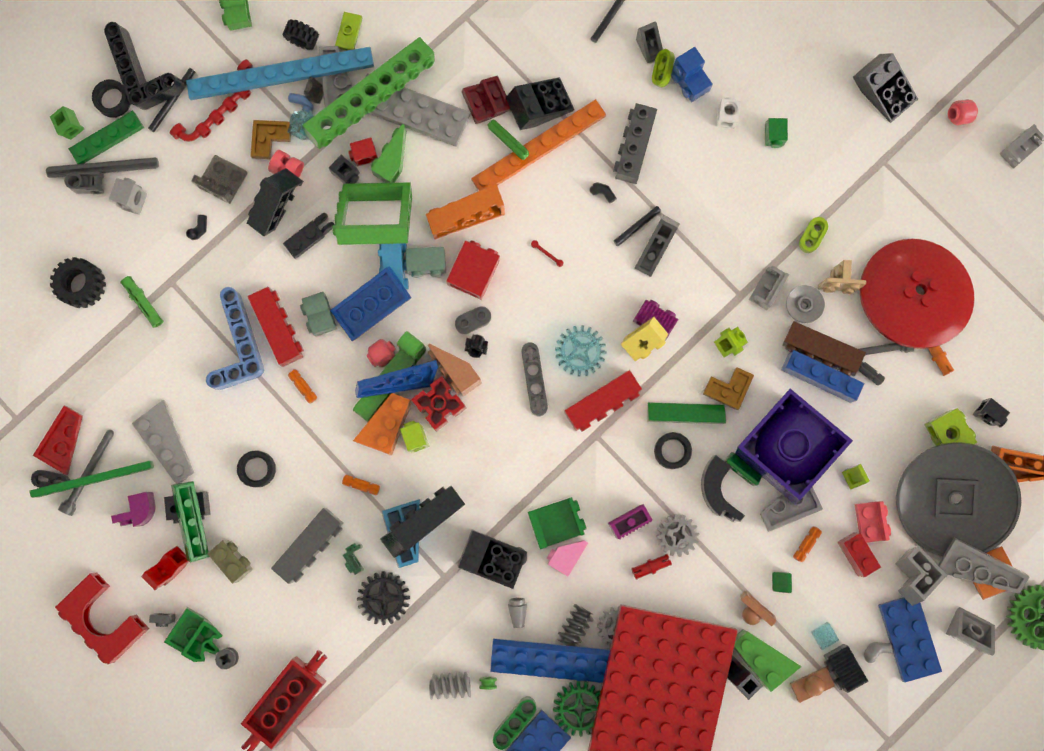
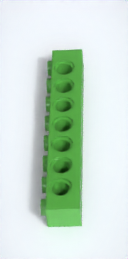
M418 37L304 123L302 126L305 134L318 149L328 146L335 137L344 134L348 127L352 124H357L365 114L373 112L378 104L382 101H387L394 92L403 89L407 82L416 79L424 69H429L435 62L434 51L421 37ZM339 115H346L343 118H338ZM325 126H331L329 129H323Z

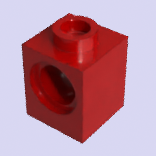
M371 137L350 143L351 150L348 153L351 162L355 161L357 167L372 163L378 158Z

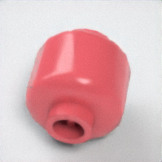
M969 99L953 102L948 110V118L955 125L970 124L976 119L978 114L975 102Z
M380 339L368 348L367 358L374 367L383 368L395 356L394 351L396 348L391 341L386 342Z

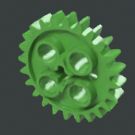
M1028 585L1027 590H1021L1022 595L1014 594L1017 599L1016 601L1009 600L1013 607H1007L1011 614L1006 615V617L1012 619V622H1009L1007 625L1014 627L1011 633L1018 634L1016 640H1023V645H1030V648L1036 649L1038 647V649L1044 650V615L1040 616V614H1044V607L1042 608L1040 605L1041 600L1044 599V586L1035 585L1034 588ZM1026 609H1028L1029 612L1027 618L1024 617V611ZM1038 626L1039 633L1035 635V628Z

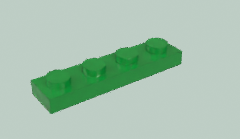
M132 110L68 149L77 164H85L142 130L144 126Z

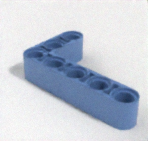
M231 287L222 289L220 300L240 362L212 371L206 376L207 385L216 390H223L256 379L264 373L263 362L242 297L239 292ZM234 293V299L227 301L228 295ZM240 311V316L237 319H233V313ZM242 328H245V329H246L245 335L242 336V337H239V335H238L239 331H240ZM247 346H251L250 354L245 355L244 349ZM257 364V370L251 373V365ZM238 370L239 376L236 379H232L233 371ZM220 376V383L214 385V378Z

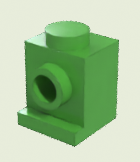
M62 106L50 116L54 128L60 136L72 140L84 130L74 110Z

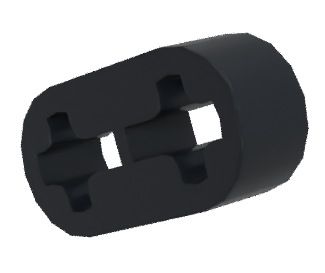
M37 470L31 476L32 484L39 488L56 484L53 483L54 480H61L62 482L70 480L67 475L46 470ZM38 477L48 478V482L40 481Z

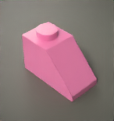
M583 540L559 546L556 550L552 549L546 558L549 560L547 564L568 577L588 542Z

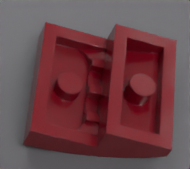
M498 75L480 81V84L465 87L461 91L475 124L485 122L511 110Z

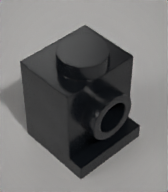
M342 154L329 167L331 174L344 184H354L359 180L358 175L360 172L358 168Z
M989 398L983 400L972 415L975 417L981 416L986 424L990 426L997 425L1001 428L1008 419L1006 417L1010 412L994 399Z

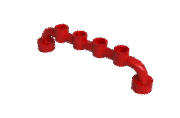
M245 59L238 65L237 70L253 68V65ZM250 90L235 92L230 97H227L222 102V105L218 109L213 110L204 122L198 124L195 131L191 134L185 133L186 128L181 123L173 126L169 133L175 139L180 138L188 142L194 141L200 136L206 138L211 133L209 127L213 123L220 125L225 119L223 114L227 110L230 113L234 112L238 107L236 101L240 98L246 100L252 92Z

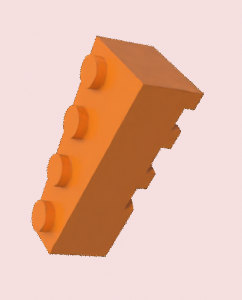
M494 184L462 199L448 203L441 208H433L429 210L426 217L435 240L505 215V208L498 186Z

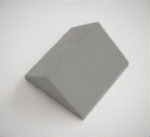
M959 607L946 634L982 653L993 656L995 654V625Z

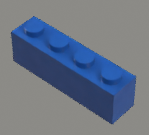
M795 350L788 353L781 368V371L849 403L858 400L865 384Z

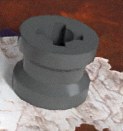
M230 647L219 651L215 658L216 665L221 669L233 667L238 662V652Z

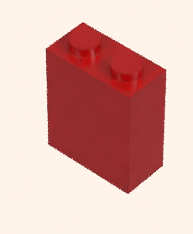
M465 241L446 283L450 287L482 300L500 262V255H497L498 252L491 248L487 250L481 248V245L475 241Z

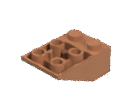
M428 344L430 349L428 351L429 356L433 361L436 360L437 363H440L441 366L438 368L446 379L450 377L452 380L450 385L457 395L461 393L464 397L482 384L480 377L470 363L432 344Z

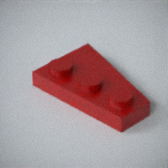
M63 406L33 456L59 472L68 475L83 415L68 406Z

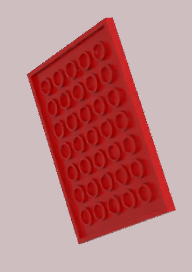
M620 604L588 751H711L738 630L733 627Z

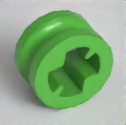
M496 677L479 678V681H481L479 689H497V685H495Z

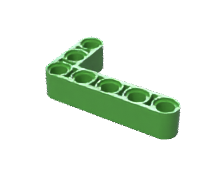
M406 331L397 342L400 350L380 375L415 366L426 352L425 345L410 332ZM391 393L362 397L354 406L353 411L368 422Z

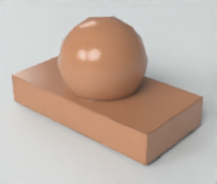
M744 591L740 595L741 601L748 606L742 612L745 623L756 625L761 619L765 620L770 626L776 623L775 615L751 594Z
M826 667L790 683L799 703L813 696H819L824 691L835 687Z

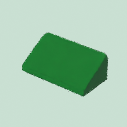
M731 452L724 460L732 466L730 469L752 486H758L762 476L734 452Z

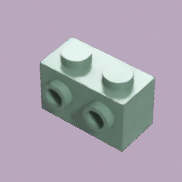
M444 247L406 249V269L408 275L419 278L423 277V274L438 277L442 276V273H446Z

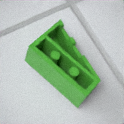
M744 629L736 636L734 649L770 692L802 667Z

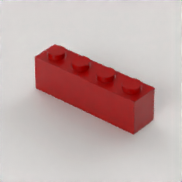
M266 287L247 296L278 364L284 367L303 358L301 352L304 349L300 341L296 342L293 336L296 332L292 324L288 325L286 318L288 315L284 307L280 308L278 303L280 298L276 290L273 291L271 288Z
M629 370L564 410V413L575 431L580 429L583 432L591 427L590 422L595 419L599 422L608 416L606 413L611 409L615 412L623 407V402L627 399L631 402L638 398L642 388Z

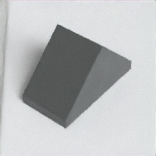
M656 21L638 28L636 41L647 63L655 61L657 54L663 49Z

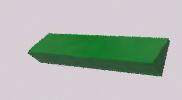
M648 402L647 422L725 424V405Z
M194 481L171 485L187 561L191 563L209 558Z

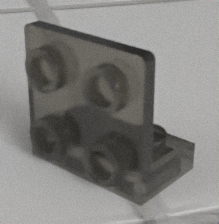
M214 155L202 177L194 175L191 182L197 188L230 204L248 172Z

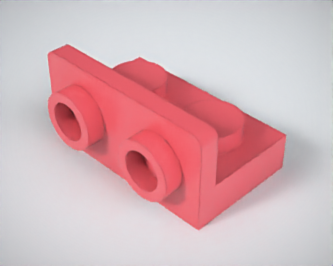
M876 501L855 504L859 533H861L866 543L890 540L891 528L887 524L886 516H888V510L884 502Z

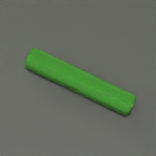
M491 120L488 123L489 130L521 160H525L529 156V151L496 120Z

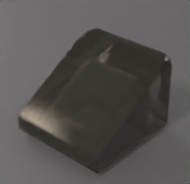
M309 77L304 90L305 97L311 102L320 104L324 96L323 85L315 78Z

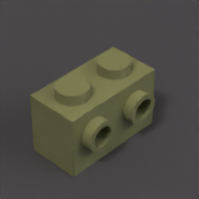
M222 540L207 554L232 584L237 583L250 573L253 568L250 566V561L237 551L238 547L234 542Z

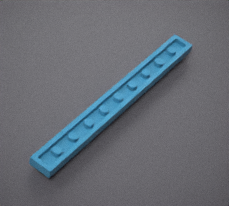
M371 47L190 79L186 80L188 96L192 101L374 67Z

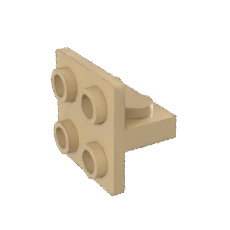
M843 260L831 270L830 278H826L818 285V289H823V292L833 293L837 290L842 291L843 294H854V292L866 285V280L851 279L852 260Z

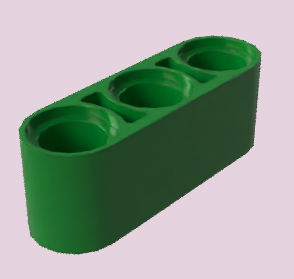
M523 697L495 730L493 744L497 749L503 750L509 747L535 715L536 702L533 698ZM526 702L533 705V709L529 712L522 709V705ZM517 718L520 721V725L512 727L509 721ZM499 734H504L507 736V741L500 743L496 737Z

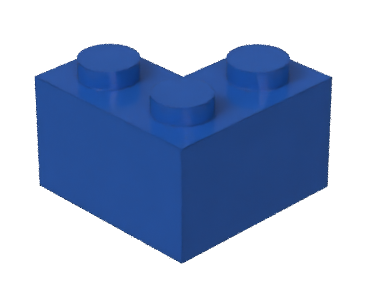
M696 47L691 48L676 58L671 74L673 81L682 88L684 97L689 98L691 103L708 93L713 85L703 70L705 60Z

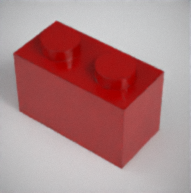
M853 532L837 542L857 576L866 577L881 568L861 533Z

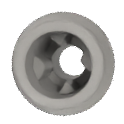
M512 598L509 600L508 608L513 628H523L527 603H525V598Z

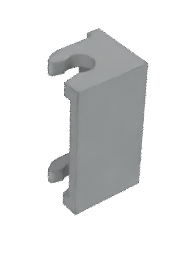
M1035 124L999 153L1013 169L1043 144L1044 135L1036 128Z
M774 266L768 267L749 300L768 310L790 274Z

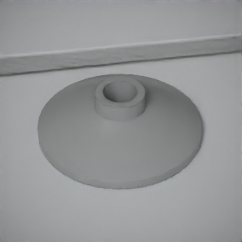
M802 285L789 293L786 307L789 315L794 320L801 323H811L822 315L825 301L819 290L812 286ZM802 302L806 303V309L801 307Z

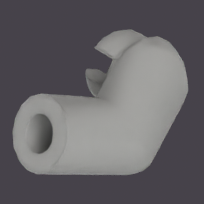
M871 643L864 652L865 661L873 663L880 653H891V643Z

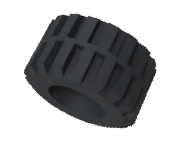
M72 257V260L69 258L64 259L65 263L59 262L57 264L59 267L53 269L54 275L50 276V279L53 280L50 283V287L54 289L52 293L57 296L56 298L75 308H88V304L91 306L95 305L94 301L101 299L99 296L105 293L103 287H106V282L103 281L105 276L101 273L100 268L83 258L79 259L77 257ZM79 274H84L85 284L83 288L77 292H72L71 283L73 279Z

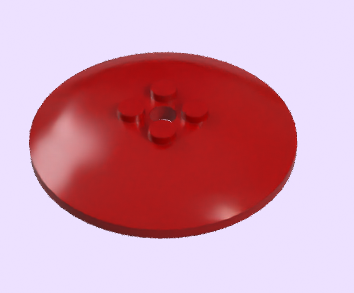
M903 239L892 242L878 250L863 270L861 280H866V285L860 288V300L863 310L874 328L894 343L915 349L937 347L955 338L962 332L971 318L975 298L973 284L968 271L953 253L934 242L922 239ZM916 286L924 289L923 295L917 293Z

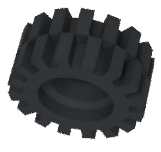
M293 19L288 20L282 34L291 44L307 50H313L319 38L318 31L313 27Z

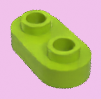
M668 49L659 51L655 59L652 82L658 87H665L671 79L675 55Z
M815 217L809 222L799 240V247L803 252L812 253L819 247L828 230V222L824 218ZM815 225L819 226V231L815 230ZM806 241L811 243L810 247L806 246Z

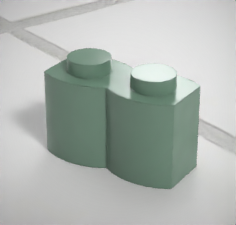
M324 292L302 298L303 304L300 305L303 315H307L309 322H306L309 333H313L316 337L337 329L327 296Z

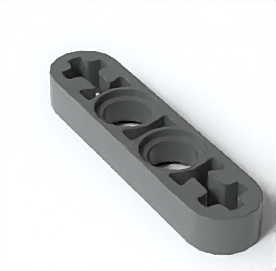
M528 342L522 347V359L530 409L535 416H543L547 412L548 405L539 349L536 344ZM528 347H531L533 350L535 349L536 352H533L532 356L533 360L537 358V361L526 363L525 360H529V354L524 351H527ZM530 365L538 367L539 371L536 375L528 373L527 369ZM535 383L539 384L542 388L539 394H534L530 390L531 386ZM543 396L544 399H540V404L544 405L545 408L542 409L541 413H538L533 408L537 404L536 399L532 401L531 397L538 398Z

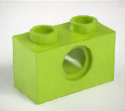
M410 421L403 424L404 428L400 430L408 452L414 453L430 447L423 426L419 422Z

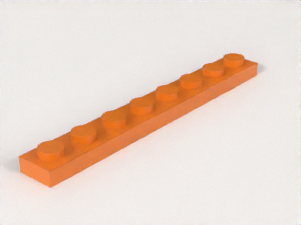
M595 99L523 145L529 151V156L525 160H521L512 152L471 178L478 191L494 184L498 186L606 117V113Z

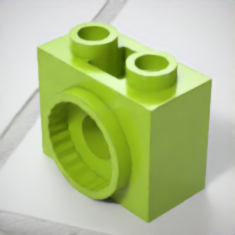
M958 408L949 410L924 424L936 446L953 442L978 443L975 439V432L968 427L964 413L959 411ZM947 429L952 433L950 439L946 436Z

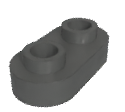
M477 307L458 316L455 320V327L461 334L473 332L490 323L491 312L486 307ZM479 313H484L485 317L480 319L478 315ZM464 320L468 322V325L465 327L461 326V322Z

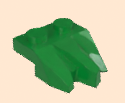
M187 607L164 643L180 651L182 656L193 662H204L205 651L214 655L220 651L212 640L219 639L223 635L208 619Z

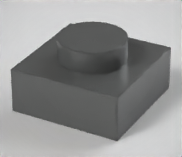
M154 613L150 614L149 623H156V627H168L169 623L175 622V614Z

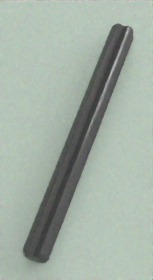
M154 157L52 166L46 168L47 177L54 178L65 177L72 172L95 171L111 173L156 169L159 167L158 158Z

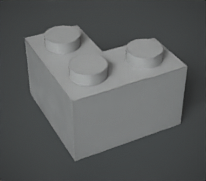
M919 545L906 551L895 563L909 578L898 592L912 606L925 601L947 576Z

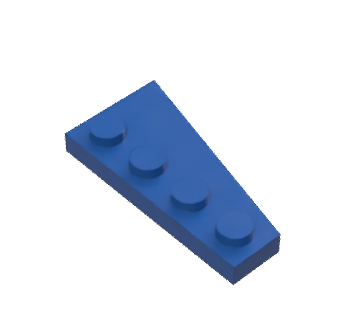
M434 360L357 381L355 389L356 398L431 387L430 384L433 383L438 369L437 361Z

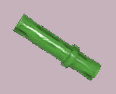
M131 276L123 278L120 283L129 293V298L134 300L153 328L160 326L164 321L147 300L142 288L136 285Z

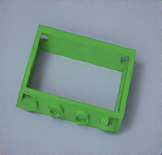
M411 182L343 184L342 191H339L337 214H335V225H333V235L337 238V244L408 243L412 207ZM401 200L399 224L345 225L349 201Z

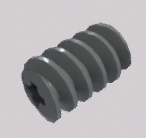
M574 604L573 606L577 611L569 612L573 619L566 618L569 626L562 625L565 633L558 632L561 640H557L566 646L578 647L575 642H582L579 635H586L583 628L589 629L590 626L587 621L593 622L594 619L591 617V612Z

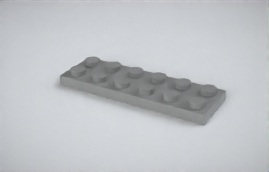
M405 87L400 91L394 92L387 101H382L373 112L368 113L400 126L404 124L405 128L457 147L470 117L469 111Z

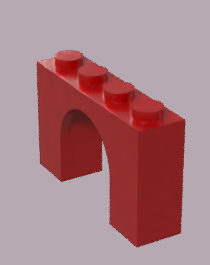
M96 572L90 573L55 608L59 611L58 615L72 625L71 629L73 632L85 639L84 643L86 646L97 652L99 660L109 665L116 662L150 628L137 614L129 616L111 634H103L93 627L90 621L91 606L110 587Z

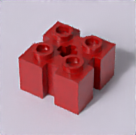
M443 376L430 384L432 390L427 394L423 390L411 399L422 414L425 411L429 414L426 420L436 432L449 423L446 420L448 416L452 414L456 417L467 409L457 394L453 397L450 395V392L453 390ZM437 400H440V402L444 401L442 408H435Z

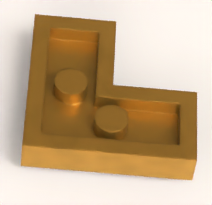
M253 120L250 156L255 159H271L272 141L291 142L292 123L288 121Z
M736 367L728 384L711 376L703 395L739 410L754 375Z

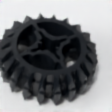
M382 571L381 578L376 572L374 573L375 580L368 576L367 581L369 584L366 582L361 583L365 590H358V593L363 594V596L357 597V601H363V604L358 605V608L365 607L366 610L361 614L364 616L369 613L368 621L375 617L374 624H378L380 619L382 625H386V619H388L390 624H393V616L396 620H400L401 617L398 612L404 615L406 611L402 607H409L410 605L404 602V600L410 599L409 595L404 596V593L408 592L409 588L402 589L401 587L406 582L402 581L399 584V575L392 579L393 572H390L388 577H386V572ZM380 582L379 593L369 595L373 585ZM387 583L392 584L397 589L399 595L391 594L388 591ZM382 592L386 597L390 598L389 600L385 601V604L383 603V600L375 599L379 596H382ZM399 601L395 611L387 614L389 602ZM369 602L377 603L381 614L374 611Z

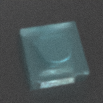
M829 622L811 631L821 650L839 641Z

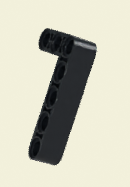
M116 22L106 24L104 33L128 101L132 105L142 110H147L183 92L185 87L183 80L172 73H165L146 82L128 30Z

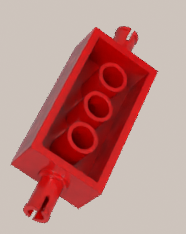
M317 650L308 663H304L297 656L288 663L241 722V725L252 733L241 746L243 750L248 748L247 751H254L261 741L271 750L278 744L327 682L317 673L319 667L328 658L325 654L321 656L323 652Z

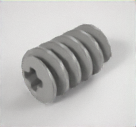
M456 672L455 678L452 677L451 673H448L447 679H445L443 673L440 674L439 679L433 674L429 683L430 699H433L434 694L437 699H441L442 693L445 699L449 698L450 693L453 698H456L458 692L461 698H464L466 692L470 698L471 685L467 672H464L463 678L460 677L459 672Z

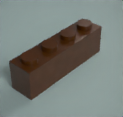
M793 321L782 345L789 352L795 350L853 377L857 374L866 355V352L795 321Z

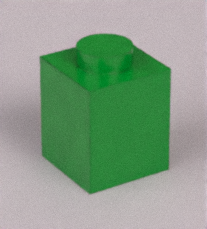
M768 118L765 123V146L781 148L788 140V118Z

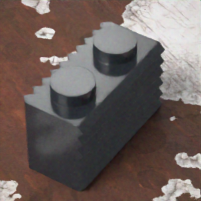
M842 644L823 655L826 659L824 664L830 673L833 671L836 677L834 682L839 690L843 689V691L849 693L869 682L848 645Z

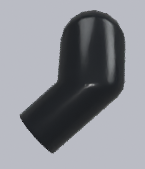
M596 182L589 189L592 195L603 194L609 204L617 199L611 188L606 184Z
M197 216V226L186 231L188 238L198 240L206 233L207 216Z

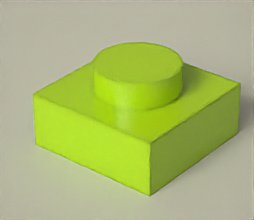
M861 464L842 472L850 490L870 481Z

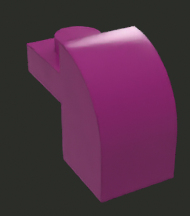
M143 492L128 496L130 512L112 515L111 518L112 524L120 523V526L133 523V527H140L147 524L154 516L156 508L153 492Z

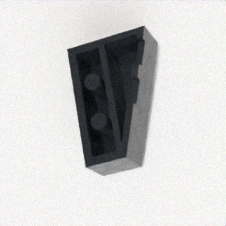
M287 168L268 178L265 177L260 182L261 188L254 198L255 203L248 213L249 218L246 224L262 236L275 231L286 213L285 205L288 200L293 201L295 196L292 193L304 181Z

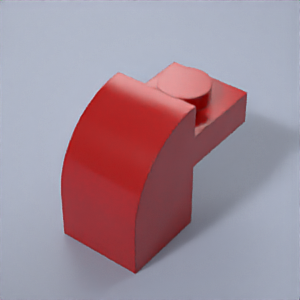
M176 546L165 553L160 561L145 571L141 577L154 590H157L162 585L166 586L185 568L189 561H187L186 554Z

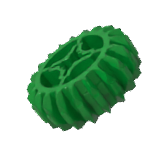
M580 681L576 682L577 687H573V683L569 682L570 689L567 690L563 686L564 694L557 692V696L561 699H554V704L559 705L553 707V712H559L554 718L555 720L562 719L559 721L558 726L562 727L566 724L564 732H568L571 728L572 736L575 735L576 730L579 731L580 737L583 736V730H586L587 735H590L589 728L592 727L593 729L599 702L598 697L601 691L597 690L594 693L595 685H591L588 689V682L586 681L583 687H581ZM576 693L575 701L564 706L567 698ZM582 693L591 696L596 705L585 703ZM579 699L582 707L585 706V709L581 710L580 718L577 710H574V708H578ZM595 711L594 716L588 722L583 723L584 716ZM563 712L574 714L577 717V724L569 721Z

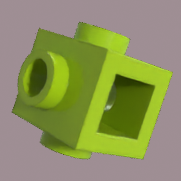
M730 327L720 333L721 337L714 341L724 358L731 353L734 356L744 350L743 346L748 343L745 334L739 327L733 330Z

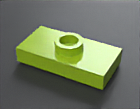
M348 12L343 13L335 46L345 51L355 49L363 19L362 15Z

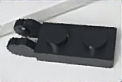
M326 213L316 217L314 221L312 220L283 243L295 259L323 239L324 235L333 229V225H335L333 222L327 223L321 230L317 227L327 219L328 215Z

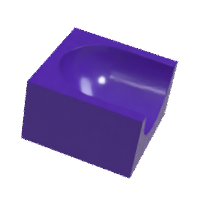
M790 388L737 447L735 454L796 505L853 440Z

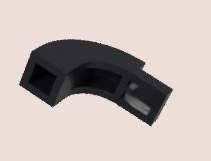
M714 455L705 466L701 478V491L704 501L716 516H721L725 512L724 516L731 522H741L745 515L729 504L721 491L722 480L732 466L717 455Z
M732 655L727 679L749 700L763 685Z

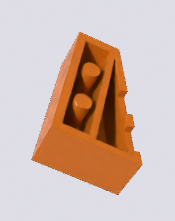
M391 393L353 441L392 455L401 433L400 429L403 428L412 401Z
M997 446L991 447V451L1004 460L1011 468L1018 482L1044 480V455Z

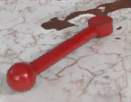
M533 240L531 242L532 248L539 249L541 252H543L545 255H547L549 258L555 261L558 267L563 266L564 262L562 260H558L556 257H554L552 254H550L548 251L542 248L539 245L538 241Z

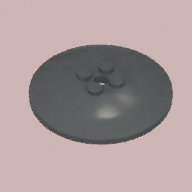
M953 442L941 444L924 451L907 466L898 483L896 507L899 519L907 534L925 550L943 556L955 537L987 553L1006 540L1015 528L1021 512V491L1015 474L998 455L975 444ZM952 495H962L961 501L959 503L951 502Z

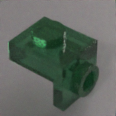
M356 543L345 549L346 553L343 554L347 570L350 573L353 572L354 575L364 570L354 554L363 548V545H356Z

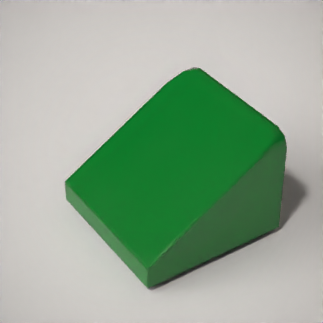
M773 572L772 590L774 592L791 593L792 574L788 572Z

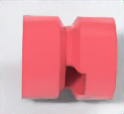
M277 150L270 160L268 170L275 174L287 168L297 177H300L304 168V162L295 157L290 158L289 154Z

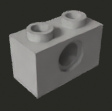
M116 178L109 200L122 210L140 215L147 194L142 190L141 186L135 184L134 180Z

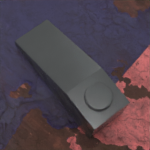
M665 215L662 216L635 269L650 277L652 276L680 223Z

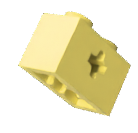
M652 317L625 336L621 346L634 361L640 358L645 359L654 348L658 350L665 345L668 333L655 317Z

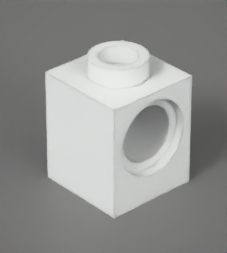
M731 97L722 98L718 108L716 126L735 129L738 123L741 101ZM729 109L733 114L728 115L724 110Z

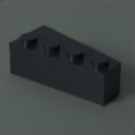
M452 486L446 489L444 487L438 489L434 493L435 497L430 500L428 497L419 504L420 509L417 511L411 510L404 516L406 519L403 522L397 521L389 527L391 531L380 538L394 558L409 550L465 505Z

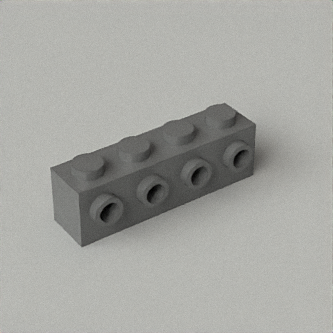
M638 103L635 104L634 109L630 108L628 120H631L630 126H625L623 137L626 138L625 144L621 143L618 154L621 155L620 162L616 161L613 172H616L615 179L637 184L657 108Z
M323 508L271 569L288 584L297 583L304 575L302 571L306 567L310 568L317 560L315 556L319 551L324 552L330 545L328 541L332 536L337 537L343 530L341 526L344 523L330 510Z

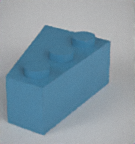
M407 243L379 244V273L390 266L405 289H409L408 278H405V271L407 269L406 260H404Z
M420 499L381 512L387 533L391 531L389 527L397 521L403 522L406 519L404 516L413 509L415 511L419 509ZM419 542L406 552L395 557L398 568L418 562Z

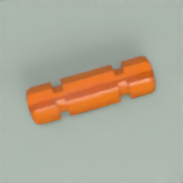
M297 370L291 371L288 377L291 381H294V385L303 396L305 395L304 398L307 402L313 403L317 399L316 394L313 391L311 392L312 389L300 377L301 375Z
M345 475L342 480V484L345 486H352V488L364 492L369 491L373 495H378L380 486L377 484H370V482L358 478L353 479L349 475Z
M817 527L810 529L809 535H806L800 544L799 551H796L793 555L797 561L803 562L805 560L806 554H809L816 543V538H819L822 534V531Z

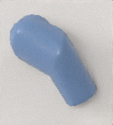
M289 94V102L302 105V112L306 115L312 113L314 106L304 95Z

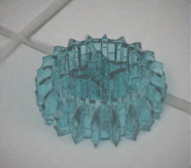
M581 325L580 331L577 330L576 326H573V333L570 329H566L568 336L562 333L560 337L564 341L557 340L556 342L561 346L555 347L556 352H561L555 356L556 359L562 358L558 365L566 364L563 369L565 372L568 368H571L570 375H573L575 370L578 371L577 377L581 376V371H584V375L588 376L589 369L594 374L596 372L594 366L598 369L601 368L598 361H605V358L600 355L607 354V351L601 350L606 347V344H599L603 337L596 338L598 331L591 334V327H588L586 332L584 331V325ZM576 337H586L591 342L581 343ZM571 340L574 351L566 356L565 346ZM577 346L580 349L586 348V350H584L585 355H582L581 353L575 354L578 350ZM595 346L596 358L591 362L588 351ZM574 359H580L586 365L577 366L571 363L570 361H573Z

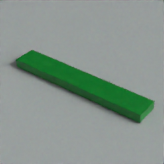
M146 461L29 490L32 498H38L154 468L153 461Z

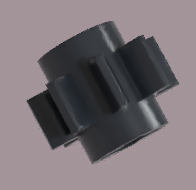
M473 334L471 339L466 338L464 351H468V354L473 358H480L482 354H487L488 341H485L481 335Z

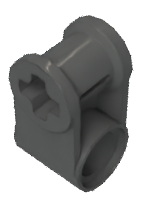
M72 172L67 174L64 179L65 185L76 194L104 193V189H102L104 174L101 172ZM79 180L78 185L73 186V183Z

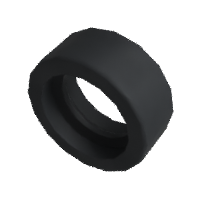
M106 79L99 82L92 91L94 106L107 117L117 118L122 116L131 105L123 85L114 79ZM111 89L119 90L122 94L119 104L113 108L104 107L101 103L103 95Z
M671 432L658 439L655 444L654 454L658 463L664 468L678 469L686 465L690 460L692 447L687 437L681 433ZM674 439L683 445L684 456L681 460L669 462L663 457L662 446L666 441Z
M258 450L245 453L237 464V475L240 481L250 487H263L269 484L276 473V464L269 454ZM253 458H261L267 464V474L260 480L250 479L245 472L247 462Z

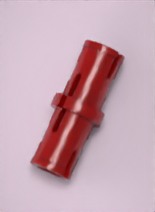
M665 554L654 560L649 559L646 563L631 568L637 580L650 573L656 574V571L671 566L672 563L671 560H668V554Z

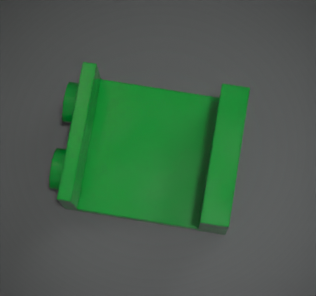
M571 497L528 512L540 550L562 541L585 535L583 530L587 528L584 519H579L577 512L580 511L577 500L573 501Z

